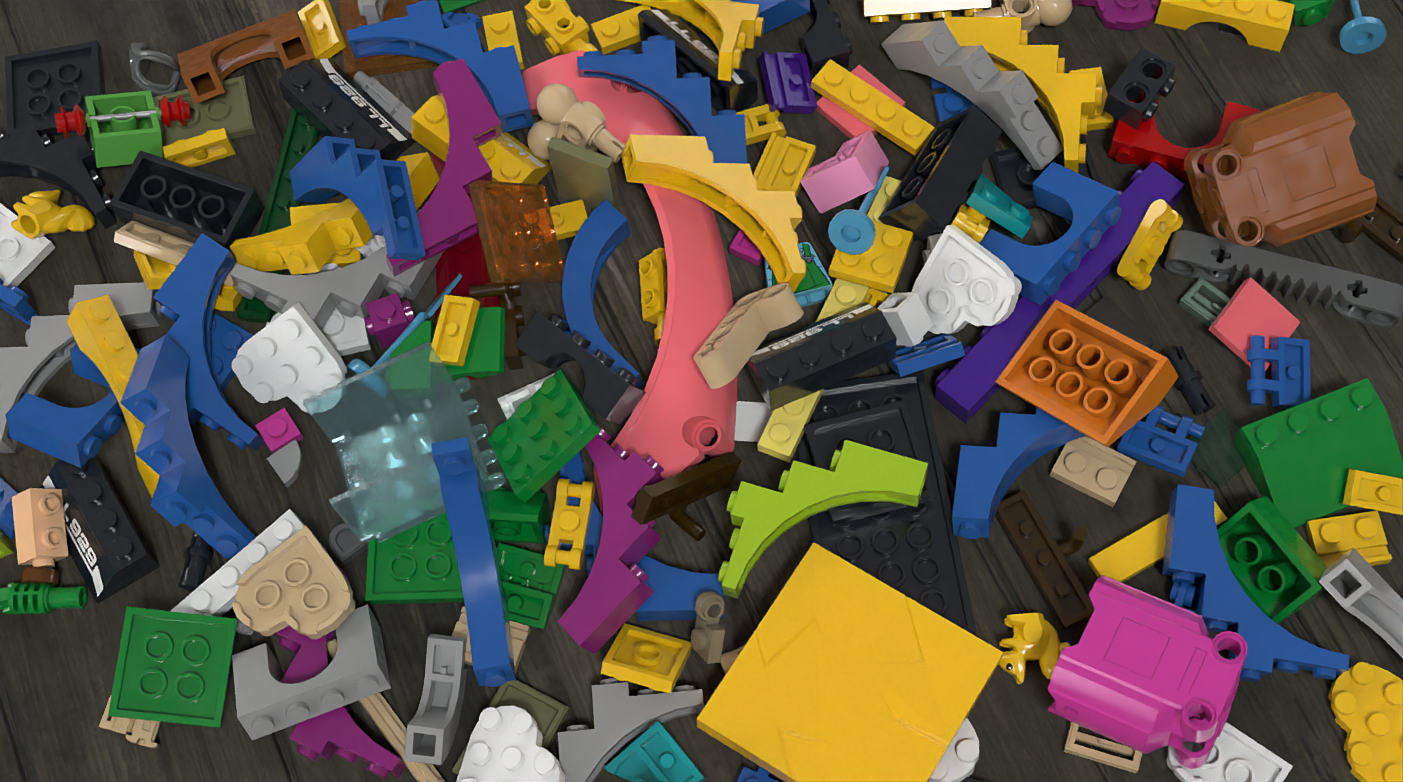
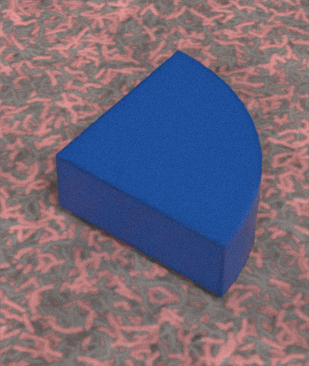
M452 11L441 15L445 29L461 23L475 22L477 29L483 25L481 19L470 12H467V14H453Z

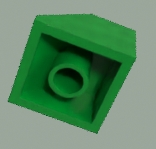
M499 486L487 488L491 532L494 541L546 544L545 525L548 524L550 503L546 493L538 490L525 503L515 495L514 491H508L506 488Z

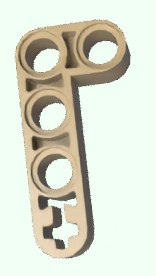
M788 282L752 292L738 300L696 352L693 359L711 389L720 388L731 382L770 331L786 327L803 316L804 311Z

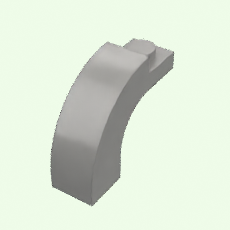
M431 634L428 637L424 686L418 710L414 718L407 724L405 761L441 765L447 758L456 735L464 699L467 669H464L467 638Z

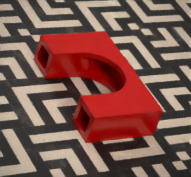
M1227 101L1216 137L1210 143L1197 148H1212L1222 144L1227 130L1233 121L1257 113L1260 109ZM1154 114L1150 121L1144 119L1137 130L1118 120L1107 157L1116 159L1123 164H1135L1146 168L1154 161L1168 173L1189 181L1184 168V160L1190 151L1197 148H1184L1167 141L1156 127ZM1205 154L1200 156L1197 162V167L1202 173L1205 172L1203 165L1206 157Z

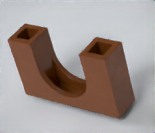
M295 9L177 54L181 76L194 104L225 93L223 86L225 77L234 70L251 62L275 57L280 58L285 69L299 64L301 61L315 58Z

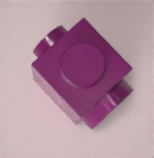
M398 293L366 303L370 315L364 317L366 327L370 336L377 335L382 348L391 346L415 319L409 299L401 301Z

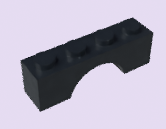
M810 0V12L807 14L813 19L815 24L802 37V53L806 54L812 78L818 74L830 59L843 68L848 69L849 55L853 54L850 39L848 36L843 37L840 31L841 22L837 12H831L829 7L830 0Z
M537 311L514 345L536 363L555 370L564 363L578 361L585 375V391L582 400L606 420L623 426L646 393L636 385L639 379L622 367L620 370H617L612 366L615 360L604 351L598 349L595 352L589 347L592 341L578 331L572 334L567 330L569 323L555 313H552L549 317Z

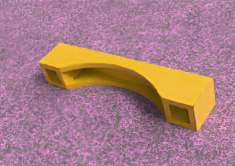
M109 295L77 302L66 322L79 349L93 361L109 383L125 417L134 452H136L145 425L120 402L138 354ZM135 454L138 471L153 498L160 475Z

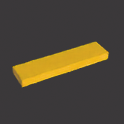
M1214 501V518L1216 527H1219L1227 521V517ZM1169 512L1090 557L1088 564L1097 577L1100 578L1104 575L1123 583L1163 560Z

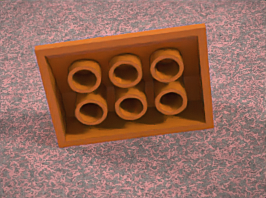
M1055 300L995 382L1002 388L1103 446L1109 447L1159 405L1179 376L1167 357Z

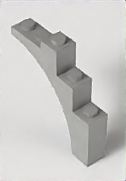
M944 20L903 24L881 43L897 69L915 71L947 84L983 110L1017 145L1034 170H1042L1063 150L1060 142L1034 103L1039 96L1022 70L998 71L983 45L960 47Z
M386 246L363 260L340 269L317 274L281 275L261 272L236 263L230 272V276L236 286L235 290L248 299L256 297L264 301L265 305L281 314L299 302L317 327L322 330L335 308L345 316L352 318L355 315L364 319V317L369 315L366 303L377 300L384 289L391 295L398 293L400 298L404 296L414 301L443 252L395 277L387 264L386 255L388 252Z
M145 282L75 285L74 295L69 300V313L71 314L77 302L109 295L126 332L134 329L160 326L162 313L158 310L161 308V305L153 298L159 289L148 290ZM69 315L32 316L30 329H27L25 335L27 347L0 348L1 453H15L17 441L10 438L5 414L26 393L38 396L44 385L64 364L71 360L70 349L77 342L66 322Z
M615 678L601 680L600 685H592L594 729H589L587 725H573L567 727L566 732H558L559 763L561 770L565 774V782H594L604 766L626 744L643 734L657 721L663 724L678 717L701 713L704 708L702 689L695 690L694 686L685 685L675 687L673 689L674 692H671V694L645 689L638 691L637 696H631L628 682H622Z

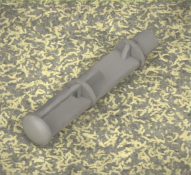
M358 71L354 76V81L411 134V117L414 113L381 85L376 78L367 76L363 71Z

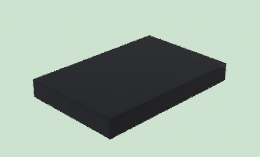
M1081 135L1080 144H1086L1085 164H1079L1078 173L1100 183L1085 135ZM1018 147L994 152L989 157L997 187L1014 202L1022 205L1027 210L1038 208L1032 183L1050 163L1042 170H1034ZM1062 150L1051 162L1064 167V152Z

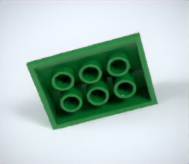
M1368 378L1243 426L1232 442L1261 496H1267L1294 529L1305 525L1307 521L1321 519L1351 507V505L1343 504L1349 469L1403 479V459L1389 417Z

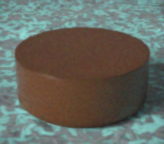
M26 567L23 569L21 582L30 584L49 583L58 586L60 573L51 568Z

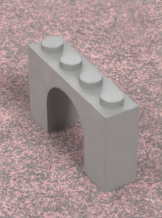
M368 604L354 609L353 613L336 629L338 647L335 657L326 669L307 681L295 684L281 683L280 664L267 643L232 655L237 718L252 741L391 688L381 628Z

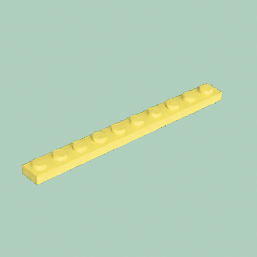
M888 176L885 177L867 214L872 221L883 224L879 217L902 182L901 180ZM837 278L816 322L865 302L870 287ZM824 389L775 409L757 444L758 451L790 463L803 436L804 425L809 423Z

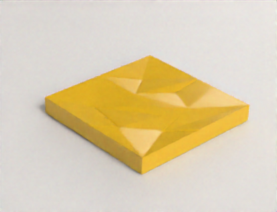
M813 542L697 717V727L784 782H929L999 665L1004 652Z

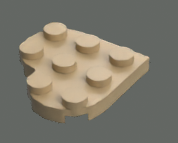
M304 526L242 575L237 582L239 588L235 595V602H232L236 617L252 631L259 632L263 636H271L290 625L299 634L306 635L314 640L337 629L355 609L353 591L347 578L307 526Z

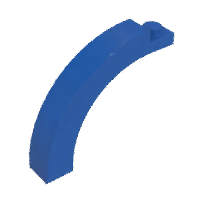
M605 199L582 224L569 249L562 280L564 311L566 320L569 323V331L572 334L578 331L591 340L592 343L589 347L596 352L600 349L615 360L612 366L617 370H620L622 367L631 372L639 379L636 385L642 388L640 374L609 344L594 316L595 288L602 268L614 250L630 236L628 219Z

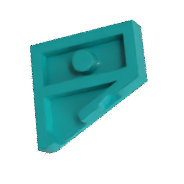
M981 174L974 182L966 204L1023 239L1030 229L1033 217L1029 215V211L1025 207L1014 202L986 176Z
M660 721L654 723L604 767L607 772L630 782H703L707 779Z

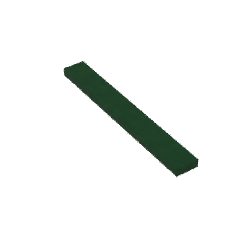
M293 108L258 235L291 226L290 207H298L303 204V201H295L289 172L319 142L320 134ZM286 269L268 271V273L284 275ZM242 296L237 317L240 321L266 324L267 321L271 322L275 311L266 306L264 301L256 297L248 299Z

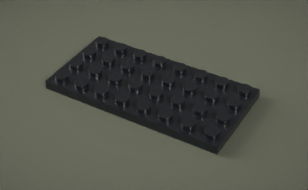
M923 370L902 377L899 376V373L841 381L824 388L808 424L905 400L924 460L928 463V472L936 496L935 500L920 503L917 507L908 506L833 526L827 509L809 517L813 542L975 636L977 631L958 539L953 534L952 510ZM804 431L797 446L799 462L815 466Z

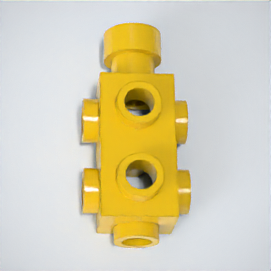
M531 0L524 6L527 15L526 26L534 36L541 34L545 38L544 44L553 56L558 53L565 55L578 50L586 52L599 51L593 44L589 43L588 32L590 29L581 16L575 17L565 0Z
M657 248L639 260L642 316L644 321L657 324V328L654 329V340L657 347L660 345L668 297L665 248Z

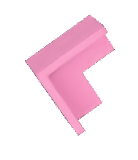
M871 130L844 142L834 157L809 168L800 183L818 212L824 213L875 189L889 161Z

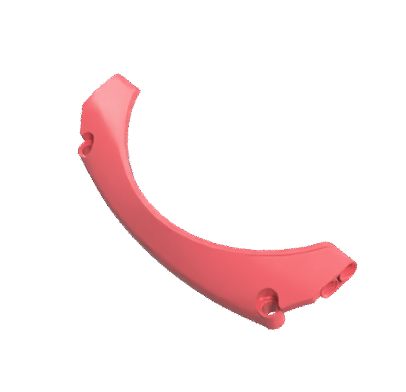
M578 50L553 57L526 69L522 73L532 115H539L536 105L537 97L544 87L552 83L564 84L574 91L578 101H589L595 104L605 115L606 130L624 144H626L630 134L684 136L670 109L651 95L630 85L603 78L578 77L577 56H583V53L586 51ZM643 184L656 211L664 238L668 281L666 314L657 357L644 389L646 393L611 446L614 448L619 444L629 455L635 451L644 460L650 455L664 468L660 475L666 479L668 476H675L687 471L692 466H697L705 458V454L711 458H718L733 452L735 447L738 375L728 384L720 388L711 389L693 359L696 352L734 305L724 247L714 209L702 201L681 192L652 184ZM718 435V438H717V441L715 442V444H713L712 446H710V442H711L712 438H713L714 436ZM594 464L593 476L600 514L603 516V494L598 472Z

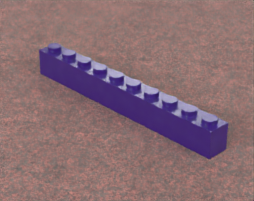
M1154 161L1145 170L1138 169L1128 183L1130 186L1124 192L1118 190L1122 209L1118 222L1110 226L1101 236L1098 245L1085 254L1078 268L1070 272L1061 282L1057 292L1049 296L1042 305L1022 297L1016 303L1014 311L1005 321L999 325L986 326L979 336L981 340L974 347L969 345L964 349L965 356L957 359L959 363L952 370L947 368L938 376L935 381L937 386L934 399L966 424L1001 388L995 381L1054 301L1058 300L1076 309L1120 263L1150 205L1154 201L1162 199L1172 208L1179 201L1185 184Z

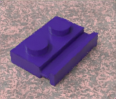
M763 51L759 61L770 112L782 109L783 112L813 114L817 104L814 90L810 88L811 76L806 54L776 52L773 55L768 54V51Z

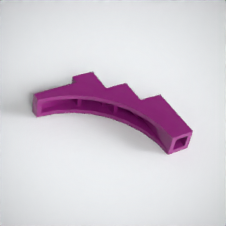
M599 424L598 426L601 431L585 446L596 466L603 494V526L600 545L590 575L576 600L558 621L579 646L592 654H595L654 593L646 583L649 576L637 563L662 537L653 529L657 524L655 520L640 525L631 516L637 503L636 496L639 491L646 485H653L665 480L660 475L664 468L650 455L644 460L635 451L629 455L619 444L613 448L607 442L611 436Z
M339 568L350 584L352 581L345 570ZM290 625L274 633L279 639L277 644L280 647L296 654L281 683L295 684L307 681L320 674L333 660L327 652V643L334 639V631L315 640L310 639L306 635L299 634ZM347 705L297 723L289 737L298 746L296 752L312 761H316L318 756L329 761L335 751L337 756L348 762L355 763L358 758L368 763L366 769L384 779L387 778L388 774L400 778L406 766L399 757L376 744L362 731L349 712Z

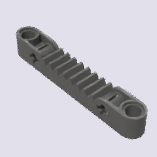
M1181 230L1171 235L1164 267L1173 274L1194 280L1202 277L1210 284H1220L1229 279L1230 285H1234L1238 279L1242 280L1243 283L1244 280L1252 278L1262 288L1268 287L1269 293L1272 296L1278 290H1282L1283 299H1287L1291 293H1294L1296 301L1299 303L1304 297H1308L1310 306H1314L1318 300H1321L1324 309L1327 310L1331 305L1339 316L1382 328H1394L1401 325L1403 317V286L1397 283L1251 246L1246 247L1233 244L1228 240L1192 231Z

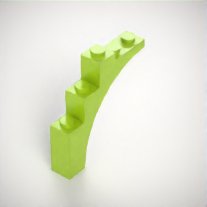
M845 440L842 451L836 449L832 458L830 470L835 472L793 460L790 471L784 470L780 480L779 491L783 493L741 481L738 492L732 491L727 505V511L731 512L732 524L740 526L741 529L735 527L729 548L733 549L730 561H724L719 572L718 582H722L724 595L738 599L748 574L764 551L784 532L812 515L832 507L857 502H893L917 507L927 477L928 463Z

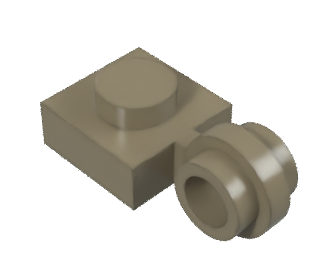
M703 592L695 601L697 616L695 629L691 633L692 648L707 664L720 663L725 629L719 624V618L724 613V600L716 592Z

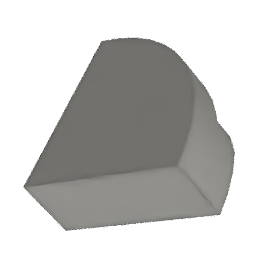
M294 439L266 458L287 488L294 483L299 475L298 472L301 467L303 453L298 442Z

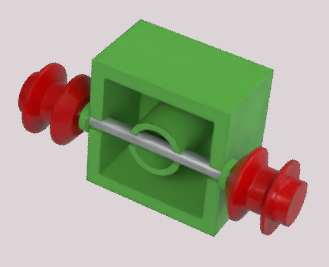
M151 90L85 96V116L84 111L77 104L73 112H66L60 106L61 113H54L57 133L64 132L65 139H67L71 131H76L82 137L86 131L87 123L97 168L133 164L139 151L163 158L162 136L158 120H162L167 128L171 127L172 121H179L185 127V120H190L188 100L182 101L181 95H178L176 102H169L166 96H163L159 106L155 107Z

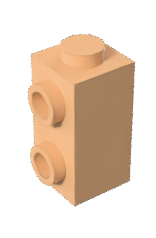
M29 488L13 496L12 507L18 565H33V567L44 568L55 567V562L68 557L62 490Z

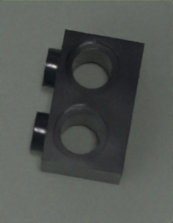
M1141 47L1109 91L1103 111L1137 130L1144 119L1147 121L1152 119L1159 107L1157 103L1161 96L1166 98L1170 94L1176 83V80L1172 79L1176 65Z

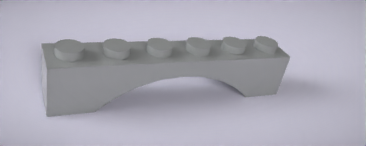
M1352 548L1324 571L1319 582L1345 610L1372 628L1403 658V599Z

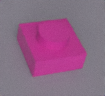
M740 229L729 247L730 254L760 266L764 259L762 252L745 232Z
M285 408L255 425L273 454L294 439L298 442L304 438Z

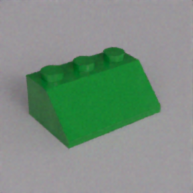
M1267 496L1250 501L1217 529L1220 546L1231 572L1247 596L1275 623L1280 624L1326 590L1320 584L1319 579L1327 569V566Z

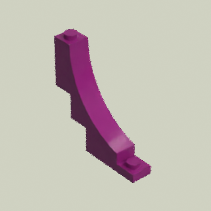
M463 58L454 62L452 60L446 61L433 72L434 86L442 100L449 125L448 154L435 190L417 214L426 255L420 260L389 259L387 254V264L394 277L483 231L482 218L468 195L492 183V170L478 147L501 136V121Z

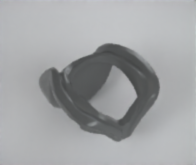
M143 41L130 43L129 56L133 81L144 91L151 90V94L155 96L175 92L181 75L179 62L172 56L149 50L147 44ZM150 60L164 64L174 70L169 85L152 83L145 78Z

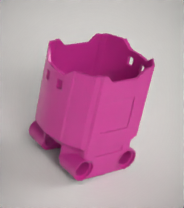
M1102 575L1096 580L1089 593V598L1095 610L1079 643L1063 649L1055 665L1048 691L1055 701L1049 706L1047 711L1143 754L1169 745L1175 748V758L1184 767L1194 769L1203 766L1208 760L1215 741L1220 736L1229 716L1239 684V675L1247 654L1248 647L1246 641L1241 635L1231 631L1221 632L1212 639L1201 615ZM1225 649L1231 650L1237 655V658L1225 659L1218 652ZM1186 741L1197 742L1203 750L1191 752L1184 747L1183 743Z

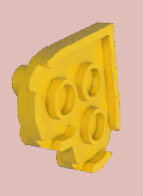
M1359 662L1337 677L1332 683L1328 699H1331V709L1336 716V723L1348 733L1344 744V751L1346 750L1347 760L1352 767L1350 771L1360 782H1403V680L1383 668Z

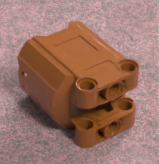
M1315 91L1235 120L1230 124L1222 144L1212 148L1193 149L1186 155L1184 168L1192 189L1194 203L1208 236L1228 240L1233 244L1246 247L1254 246L1263 241L1275 248H1279L1374 212L1377 201L1375 184L1373 180L1361 175L1349 140L1356 123L1349 106L1339 96L1338 92L1322 93ZM1205 154L1206 157L1203 163L1205 172L1202 173L1197 167V162L1200 156ZM1219 222L1222 224L1224 235H1220L1218 231Z

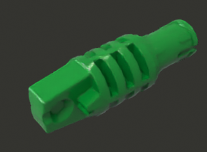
M9 583L7 588H0V610H3L4 614H50L57 608L84 609L87 604V590L84 586L56 587L54 584Z

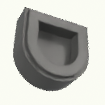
M340 523L332 529L329 535V545L344 566L368 548L369 538L354 523Z

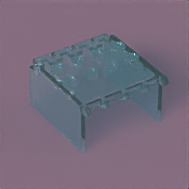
M429 341L302 400L304 407L332 443L336 442L335 448L339 462L342 465L341 469L348 491L330 499V502L360 541L377 539L380 543L446 512L441 494L440 476L432 457L431 443L468 437L486 492H490L506 482L504 474L501 472L489 474L487 465L497 460V454L494 449L482 452L478 443L479 439L487 436L488 430L485 424L472 426L469 415L479 410L478 402L476 399H469L464 402L461 393L471 388L469 378L462 377L454 381Z

